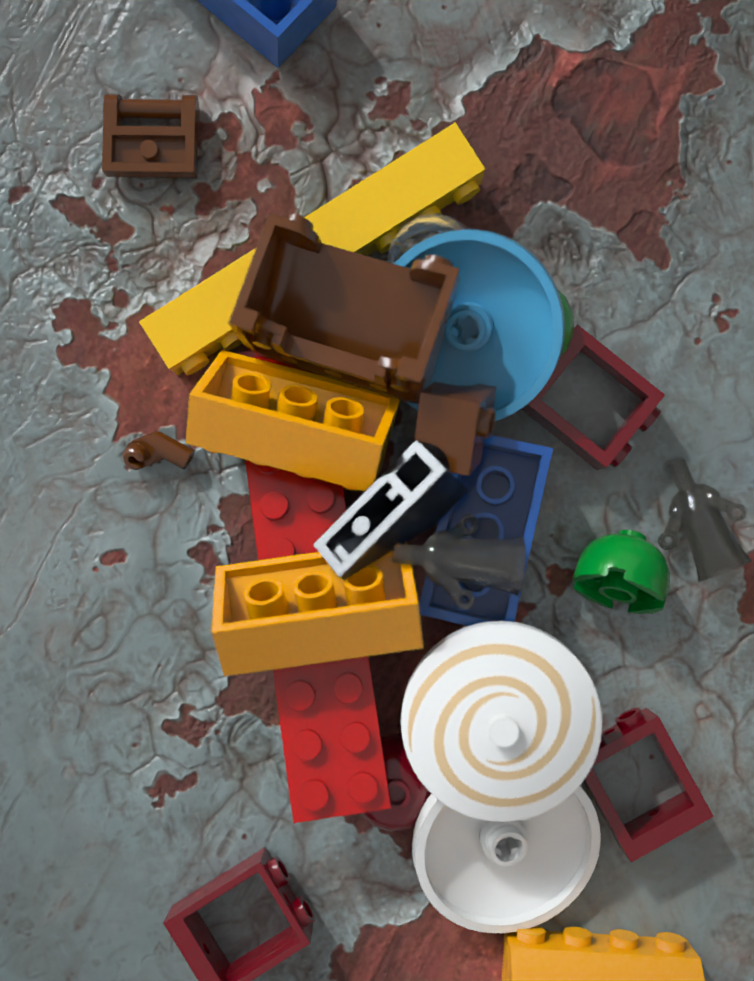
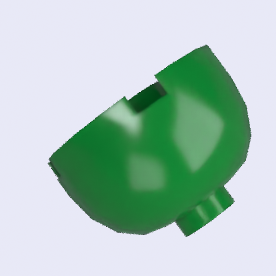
M621 530L619 533L599 537L591 541L583 549L577 562L572 582H575L573 588L577 593L601 606L613 609L614 603L612 600L629 604L628 613L653 614L662 611L670 587V571L664 555L652 543L646 541V537L643 534L633 530Z

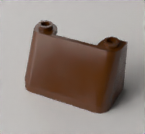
M269 213L228 323L244 346L250 351L270 360L402 401L419 404L420 392L427 388L432 380L460 280V268L454 267L449 260L437 255H427L425 259L415 260L411 269L322 243L318 234L313 230L314 225L304 217L287 214L284 218Z

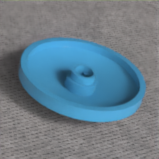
M469 229L438 234L423 240L405 252L395 264L411 269L415 260L425 259L427 255H437L449 260L454 267L460 268V280L430 385L433 382H440L459 386H471L478 383L497 387L493 408L496 411L495 421L514 414L533 400L552 376L562 352L565 318L562 300L553 278L539 259L527 248L508 237L494 232ZM407 402L410 406L418 410L419 404Z

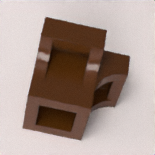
M433 382L420 392L415 440L439 447L448 458L450 472L469 476L481 462L484 439L490 438L494 428L496 411L493 408L497 387L479 383L471 386H459Z

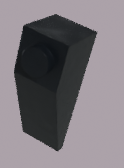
M415 441L313 545L336 574L345 580L434 526L469 490L419 441Z

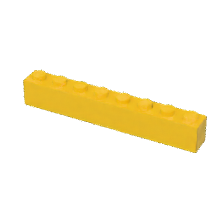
M455 122L304 218L314 225L313 230L324 244L365 256L370 255L377 249L380 253H385L398 245L403 240L401 234L415 225L419 229H423L436 221L442 214L440 210L453 201L457 205H461L474 197L480 191L479 185L482 182L485 167ZM256 248L139 321L168 369L179 375L184 372L186 375H191L205 367L210 362L208 356L223 347L225 351H228L242 344L228 323Z

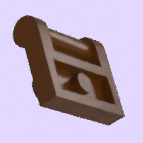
M105 94L103 102L102 172L106 177L197 178L198 123L200 119L198 96L182 95V100L122 99L120 94ZM124 118L181 119V126H121Z

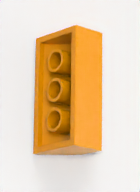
M221 350L189 394L186 444L204 448L212 453H223L246 459L256 465H268L294 472L301 477L316 478L339 484L350 490L366 491L378 479L400 400L325 376Z
M407 542L345 580L336 574L319 552L216 566L212 636L223 675L231 676L423 648L418 601Z
M537 925L528 929H517V932L504 933L502 981H705L701 958L687 939L671 932L657 933L656 937L638 936L632 931L623 929L612 930L610 934H595L581 927H566L561 932L545 931L544 928Z

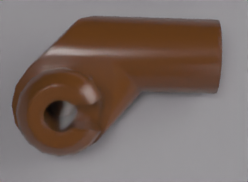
M157 431L131 441L123 452V461L130 469L140 470L165 459L185 470L193 459L195 450Z

